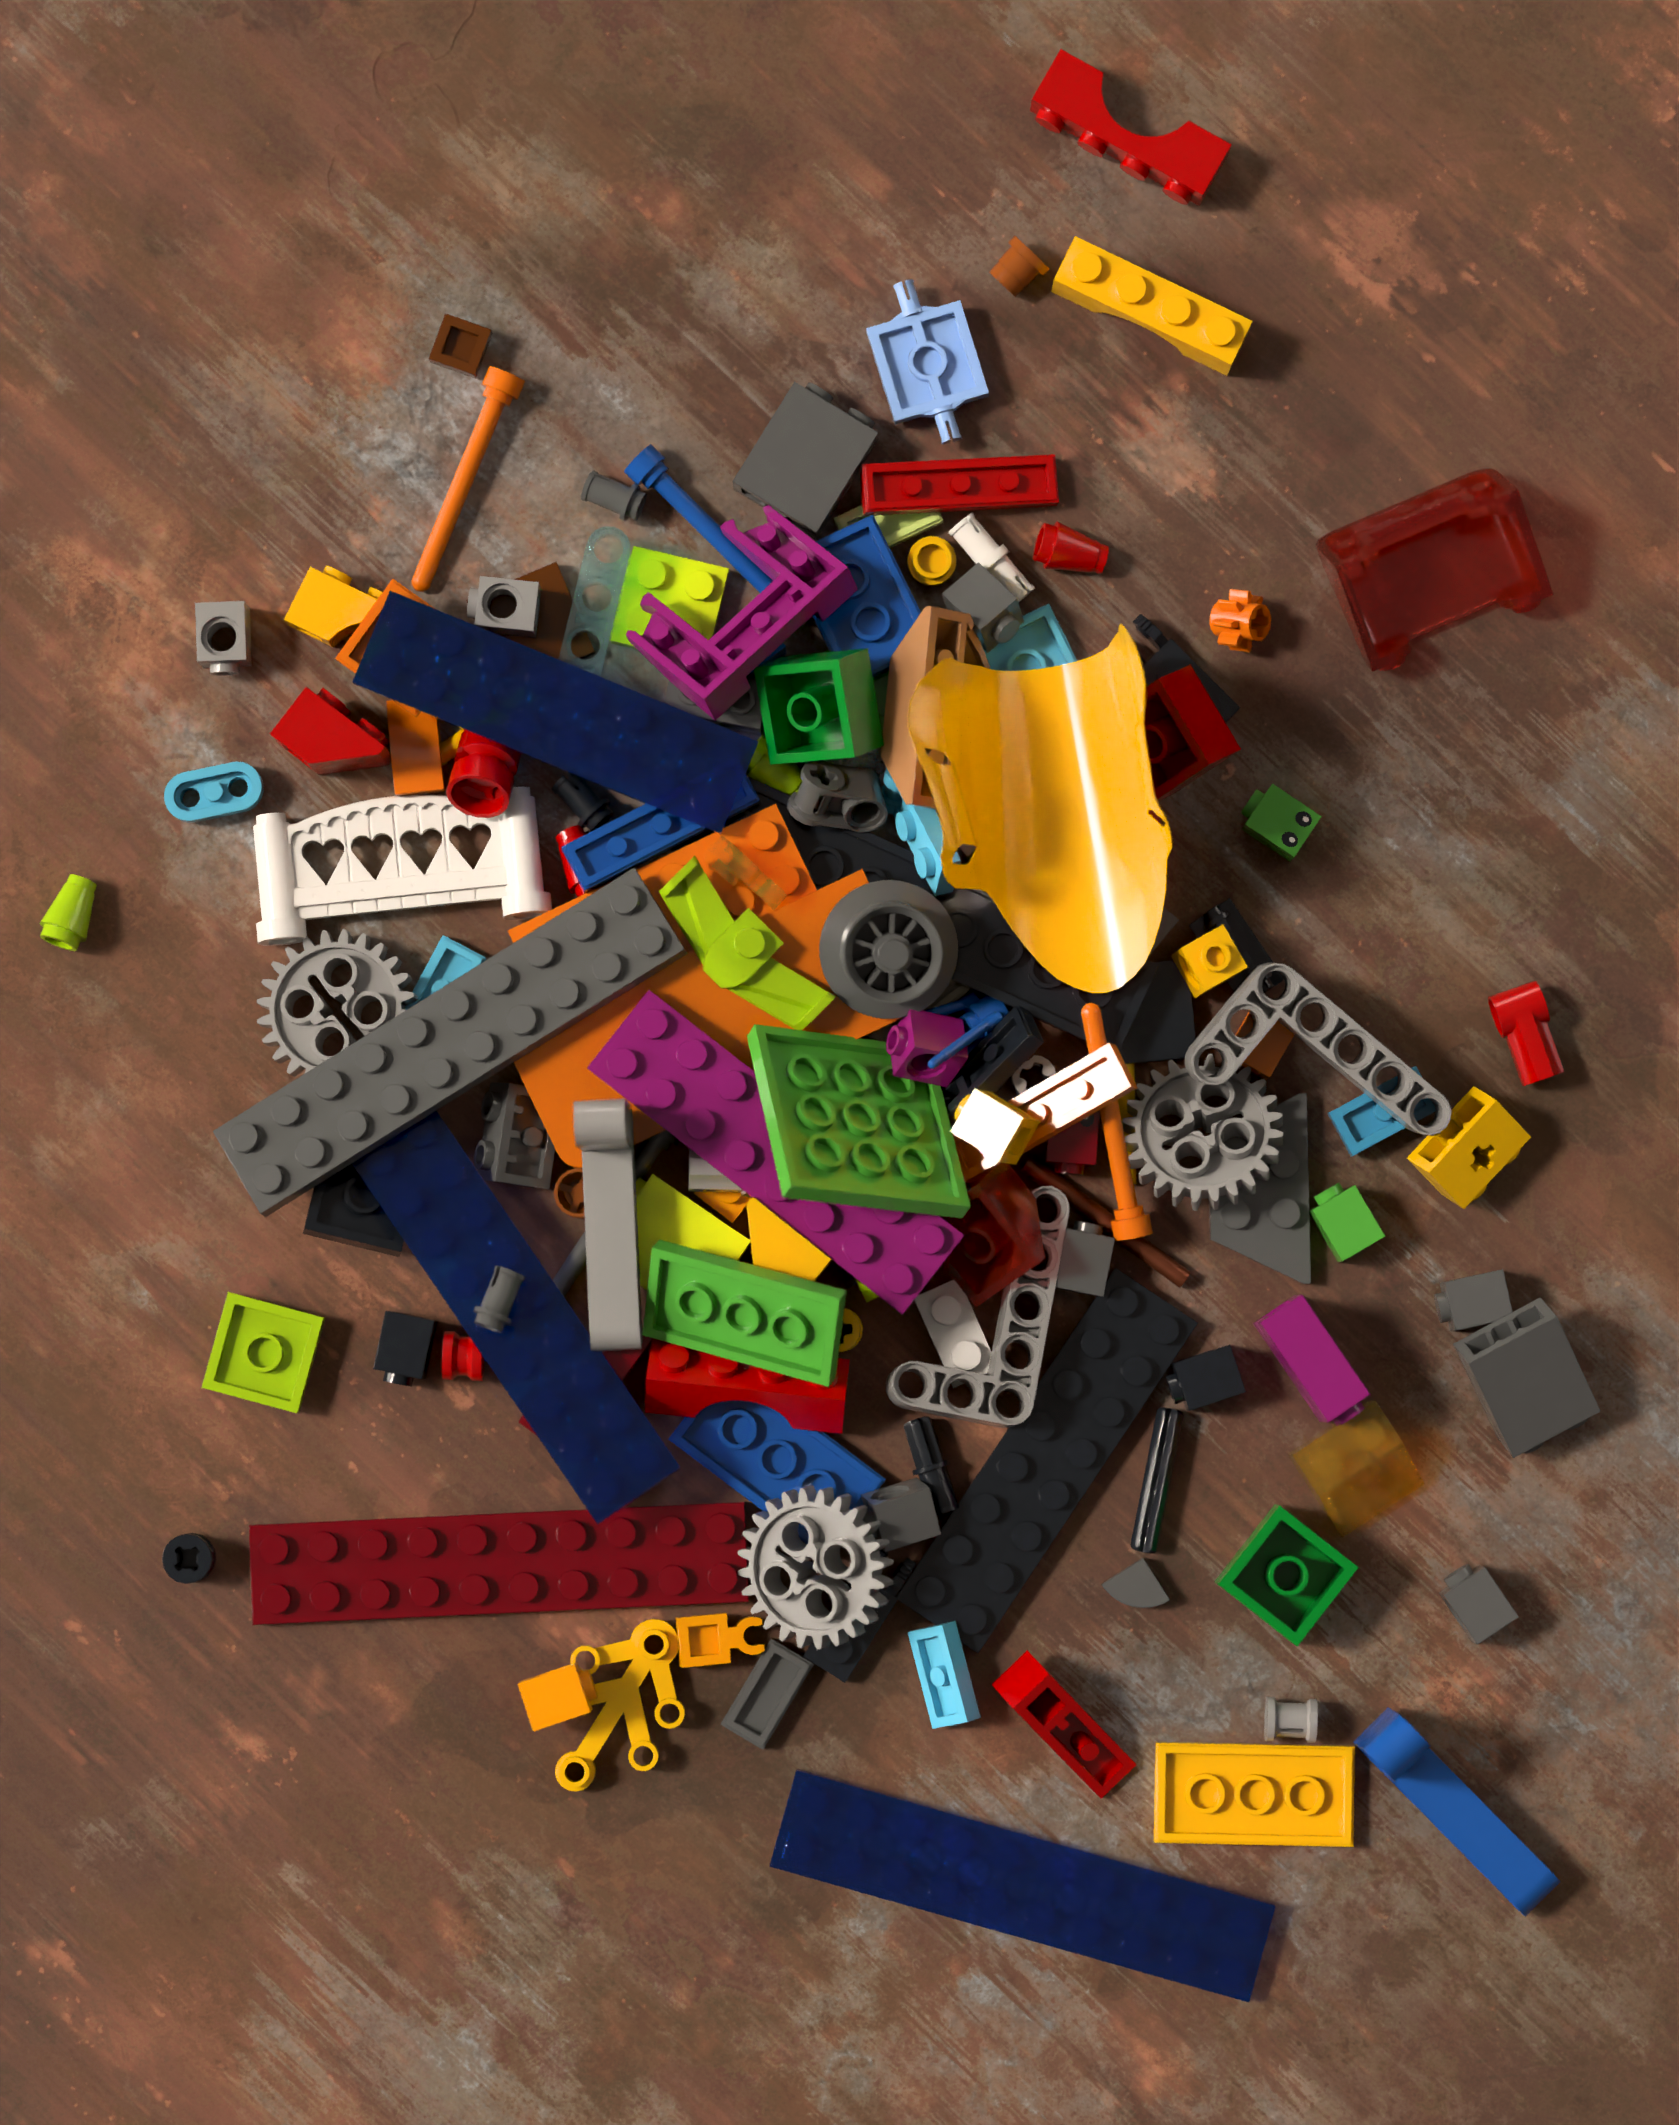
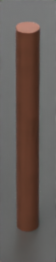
M1032 1155L1021 1170L1024 1174L1041 1186H1053L1060 1189L1066 1195L1070 1208L1092 1224L1104 1226L1103 1232L1114 1238L1111 1220L1115 1219V1216L1062 1176L1054 1173L1055 1171ZM1144 1237L1116 1241L1178 1288L1184 1284L1191 1274L1189 1270Z

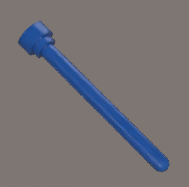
M652 444L648 445L632 460L624 470V473L635 484H643L647 489L653 487L761 593L773 580L723 535L720 525L666 473L669 468L663 463L665 457Z

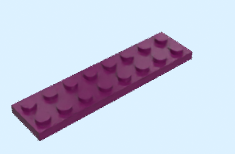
M650 990L646 992L587 1067L589 1071L749 1196L758 1200L902 1315L964 1237L960 1231L937 1215L783 1198L755 1072Z

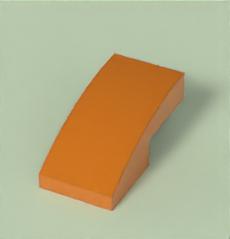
M435 695L431 697L417 718L394 701H386L395 795L404 796L445 791L440 748L441 737Z

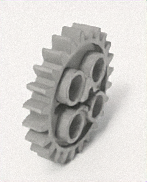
M342 929L338 942H334V939L327 930H322L320 945H315L306 936L305 939H302L304 951L300 954L290 947L285 948L290 960L286 966L275 961L271 963L279 976L277 980L263 979L261 982L272 993L271 997L257 999V1004L268 1009L270 1013L257 1019V1024L264 1028H272L273 1030L262 1039L265 1045L268 1047L280 1045L272 1057L274 1061L280 1064L291 1059L287 1073L296 1077L304 1069H306L305 1073L331 1058L332 1056L324 1054L323 1043L332 1033L339 1032L343 1034L344 1045L342 1050L356 1042L346 1025L332 1015V1008L310 984L309 980L312 976H317L327 992L339 1003L343 1004L342 1010L364 1036L406 1011V1005L418 1000L417 995L413 992L402 990L413 980L408 973L395 975L403 962L397 956L383 961L388 951V947L380 942L369 951L371 938L364 933L353 944L351 933L346 929ZM342 964L351 965L352 977L350 981L342 987H334L331 983V975L334 969ZM305 995L312 996L314 999L312 1012L304 1018H295L293 1006L296 1000ZM374 1001L381 1002L383 1012L380 1019L373 1024H363L361 1012L365 1005Z
M1208 1054L1204 1066H1199L1201 1072L1206 1076L1214 1075L1220 1069L1215 1067L1213 1054ZM1172 1059L1168 1061L1169 1074L1164 1077L1154 1069L1150 1071L1153 1087L1141 1083L1137 1084V1096L1141 1101H1127V1112L1133 1117L1123 1118L1122 1121L1124 1132L1130 1134L1125 1137L1127 1151L1133 1152L1128 1156L1131 1169L1143 1167L1139 1172L1140 1184L1144 1185L1156 1180L1154 1196L1159 1198L1168 1190L1172 1191V1203L1175 1207L1181 1203L1184 1196L1191 1197V1205L1194 1211L1198 1210L1202 1198H1208L1212 1208L1218 1210L1220 1196L1226 1195L1236 1205L1238 1204L1239 1188H1243L1252 1195L1255 1194L1256 1184L1253 1177L1265 1181L1269 1180L1270 1169L1265 1163L1278 1164L1279 1151L1274 1147L1283 1145V1132L1276 1130L1283 1126L1282 1113L1272 1112L1277 1108L1276 1095L1263 1096L1266 1092V1081L1261 1079L1250 1084L1251 1068L1247 1066L1238 1074L1234 1073L1224 1083L1218 1085L1204 1084L1194 1080L1188 1074L1186 1068L1180 1069ZM1216 1095L1225 1098L1227 1103L1221 1107L1213 1108L1205 1105L1203 1101L1210 1096ZM1169 1114L1176 1115L1182 1119L1181 1123L1172 1127L1163 1126L1158 1120L1164 1115ZM1236 1114L1244 1116L1243 1118H1233ZM1197 1128H1203L1205 1133L1211 1134L1208 1136H1203V1134L1199 1130H1195ZM1232 1137H1240L1246 1140L1248 1144L1242 1149L1235 1150L1226 1147L1224 1142ZM1163 1145L1173 1146L1169 1150H1164L1162 1148ZM1187 1156H1195L1202 1160V1164L1193 1169L1184 1168L1178 1162Z
M814 1485L801 1488L799 1494L795 1489L783 1492L782 1500L774 1498L765 1502L768 1512L761 1511L753 1514L752 1518L759 1528L744 1530L742 1534L752 1543V1546L738 1550V1555L749 1560V1566L738 1570L737 1574L750 1578L752 1583L742 1591V1595H756L758 1601L750 1610L751 1613L755 1614L765 1610L768 1616L763 1627L767 1630L781 1625L779 1640H788L796 1634L797 1647L799 1648L811 1645L812 1641H814L817 1650L830 1646L831 1641L835 1646L849 1642V1635L854 1638L865 1633L863 1623L868 1625L879 1619L872 1607L879 1608L888 1603L887 1598L879 1592V1589L893 1585L892 1579L882 1575V1568L894 1564V1561L890 1558L880 1557L879 1550L889 1544V1540H875L873 1533L881 1523L878 1520L865 1524L862 1519L866 1514L867 1506L862 1505L850 1510L851 1495L848 1493L838 1496L834 1500L832 1487L820 1489L817 1493ZM800 1523L808 1531L809 1541L807 1545L801 1541L798 1535ZM781 1546L782 1550L790 1556H786L783 1553H781L779 1547ZM841 1546L845 1547L850 1554V1567L844 1565L840 1559L839 1552ZM781 1568H784L790 1576L791 1584L789 1589L781 1581ZM841 1579H845L846 1581L850 1582V1584H851V1589H850L849 1586H848L844 1581H842ZM823 1590L832 1599V1611L827 1610L822 1603L821 1595Z

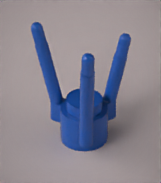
M971 992L960 1000L924 1010L945 1016L962 1010L964 1012V1015L959 1019H963L965 1034L930 1059L928 1066L932 1069L936 1068L972 1043L967 1047L969 1054L1009 1013L1004 1003L988 996L979 999L974 992Z

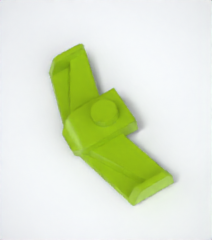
M693 856L659 891L701 961L703 971L721 989L730 990L795 1030H803L836 997L771 958L784 943L749 908L735 921L733 920L696 856Z

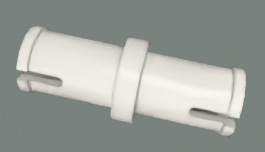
M973 512L948 532L974 563L977 564L979 562L1018 599V602L1035 589L1033 584L1028 582L1008 558L1007 554L1010 551L1004 544L998 546L975 518Z

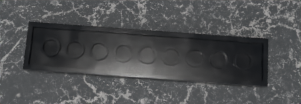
M711 760L705 773L722 764ZM750 777L748 778L760 799L759 804L670 849L672 852L677 851L776 804L817 890L863 869L869 883L879 880H900L917 885L934 896L926 878H921L916 870L912 851L870 832L859 833L849 829L803 824L791 816L787 809L790 795ZM954 888L951 893L934 896L947 910L957 933L958 958L952 981L998 1000L1011 1008L1020 1005L1031 1012L1033 1018L1085 1042L1086 1037L1081 1010L1087 1003H1095L1101 1010L1107 1044H1116L1120 1052L1159 968L1158 964L1147 960L1132 979L1114 991L1108 993L1083 991L1056 979L1039 964L1007 924L995 902L986 892L980 889Z

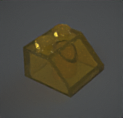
M1376 1401L1367 1402L1363 1405L1365 1409L1342 1425L1339 1423L1331 1425L1287 1454L1341 1538L1425 1484L1402 1440Z

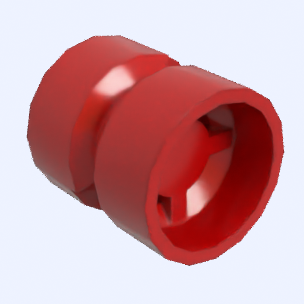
M493 724L473 725L462 732L446 790L448 800L456 809L478 818H491L501 815L507 810L515 782L513 776L518 770L522 754V746L518 738L505 728Z

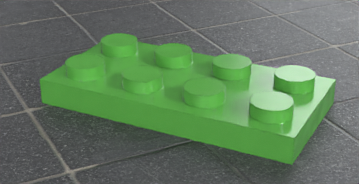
M659 1239L651 1251L642 1335L829 1387L836 1377L847 1290Z

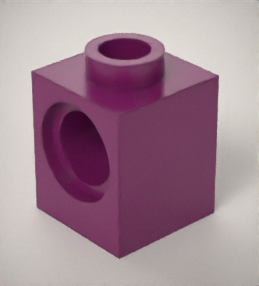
M909 1009L907 1016L903 1017L897 1026L894 1025L887 1036L886 1050L891 1055L893 1076L947 1087L968 1059L967 1046L934 1069L928 1066V1061L965 1034L963 1019Z

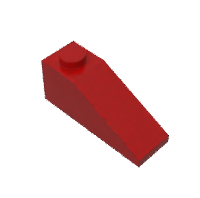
M1028 1650L991 1684L1017 1714L1100 1799L1137 1765Z

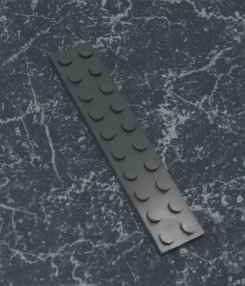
M633 868L215 1129L213 1133L261 1215L267 1217L688 953L641 876Z

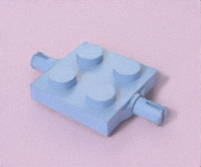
M905 280L909 300L906 297L902 282H899L893 287L896 291L902 313L889 322L866 328L894 423L896 425L919 417H934L942 440L941 443L949 444L951 440L946 424H948L953 442L962 439V436L960 435L953 411L965 403L989 396L961 301L958 300L939 307H921L915 290L914 280Z

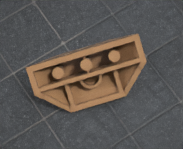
M926 606L890 658L883 726L884 746L881 747V758L906 805L937 810L908 729L910 700L919 681L939 662L947 658L991 669L983 646L973 630L975 625L971 614ZM925 748L928 756L936 763L951 765V761L941 751Z

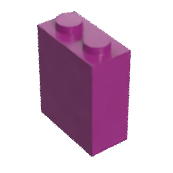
M1302 1294L1292 1296L1253 1323L1319 1422L1329 1423L1333 1420L1335 1425L1338 1423L1342 1425L1365 1409L1360 1401L1369 1396V1392Z

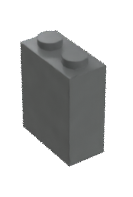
M794 381L732 481L733 490L761 507L769 505L805 534L817 540L859 473L861 464L866 462L877 444L878 432L872 429L875 425L874 421L858 410L850 408L845 413L832 405L833 397L819 386L808 382L804 388Z
M1541 1297L1453 1344L1496 1437L1513 1458L1522 1453H1530L1539 1449L1548 1439L1565 1430H1573L1582 1426L1589 1417L1601 1412L1558 1317Z

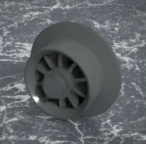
M879 880L855 888L841 898L833 907L822 928L819 957L827 983L837 997L846 1005L867 1016L895 1019L906 1017L909 1009L916 1011L925 1009L944 992L956 968L958 939L950 915L932 894L909 882Z

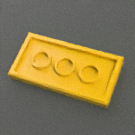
M1155 1742L1154 1843L1353 1847L1355 1746Z

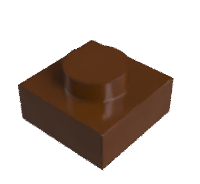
M445 313L429 356L430 363L476 379L493 334L492 330Z

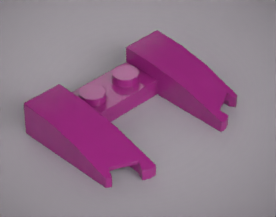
M769 505L763 507L768 521L766 524L743 533L738 530L734 519L726 521L720 526L723 535L769 576L773 582L712 638L707 640L649 592L643 596L640 602L642 610L652 614L643 636L631 630H628L626 633L629 642L651 664L715 721L751 688L746 676L812 615H815L823 622L858 590L849 568Z

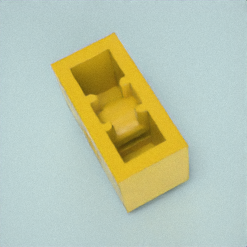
M1473 1086L1451 1110V1120L1447 1127L1440 1133L1428 1135L1407 1159L1441 1195L1462 1209H1465L1472 1201L1484 1193L1487 1184L1505 1165L1515 1160L1521 1148L1531 1136L1496 1099Z

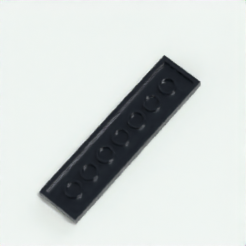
M1114 1268L1106 1281L1104 1297L1096 1296L1038 1382L1030 1416L1024 1422L1007 1429L959 1501V1509L953 1510L940 1530L941 1535L935 1537L896 1598L935 1625L956 1621L961 1642L979 1653L1198 1323L1117 1268Z

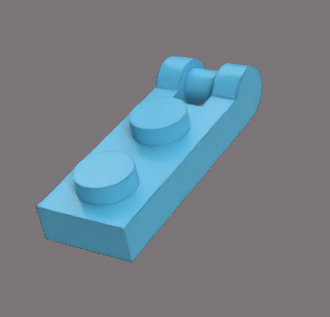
M886 767L883 777L885 785L882 786L887 811L895 817L897 833L902 841H907L914 855L915 867L919 876L926 878L934 896L953 892L954 887L947 882L942 870L943 833L935 809L906 805ZM957 851L955 852L953 858L954 864L961 863V859Z

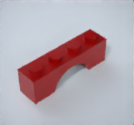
M1060 49L1031 101L1030 111L1036 114V122L1052 132L1060 133L1063 129L1079 138L1077 141L1078 145L1095 156L1103 157L1104 153L1117 159L1122 162L1120 168L1133 178L1145 181L1149 177L1164 186L1162 189L1164 194L1174 201L1184 205H1188L1189 201L1200 206L1227 159L1232 144L1191 121L1186 122L1177 130L1161 136H1141L1127 131L1111 117L1105 106L1102 95L1103 72Z
M653 1338L646 1375L645 1413L695 1418L702 1409L714 1403L732 1400L749 1401L765 1405L779 1412L788 1420L793 1429L842 1434L850 1359L838 1358L835 1380L829 1387Z

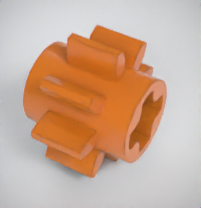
M1230 589L1229 600L1219 599L1214 604L1210 613V628L1213 634L1218 636L1217 643L1219 645L1229 646L1230 650L1251 652L1252 640L1262 641L1268 635L1271 627V614L1268 607L1262 604V596L1252 595L1251 591Z

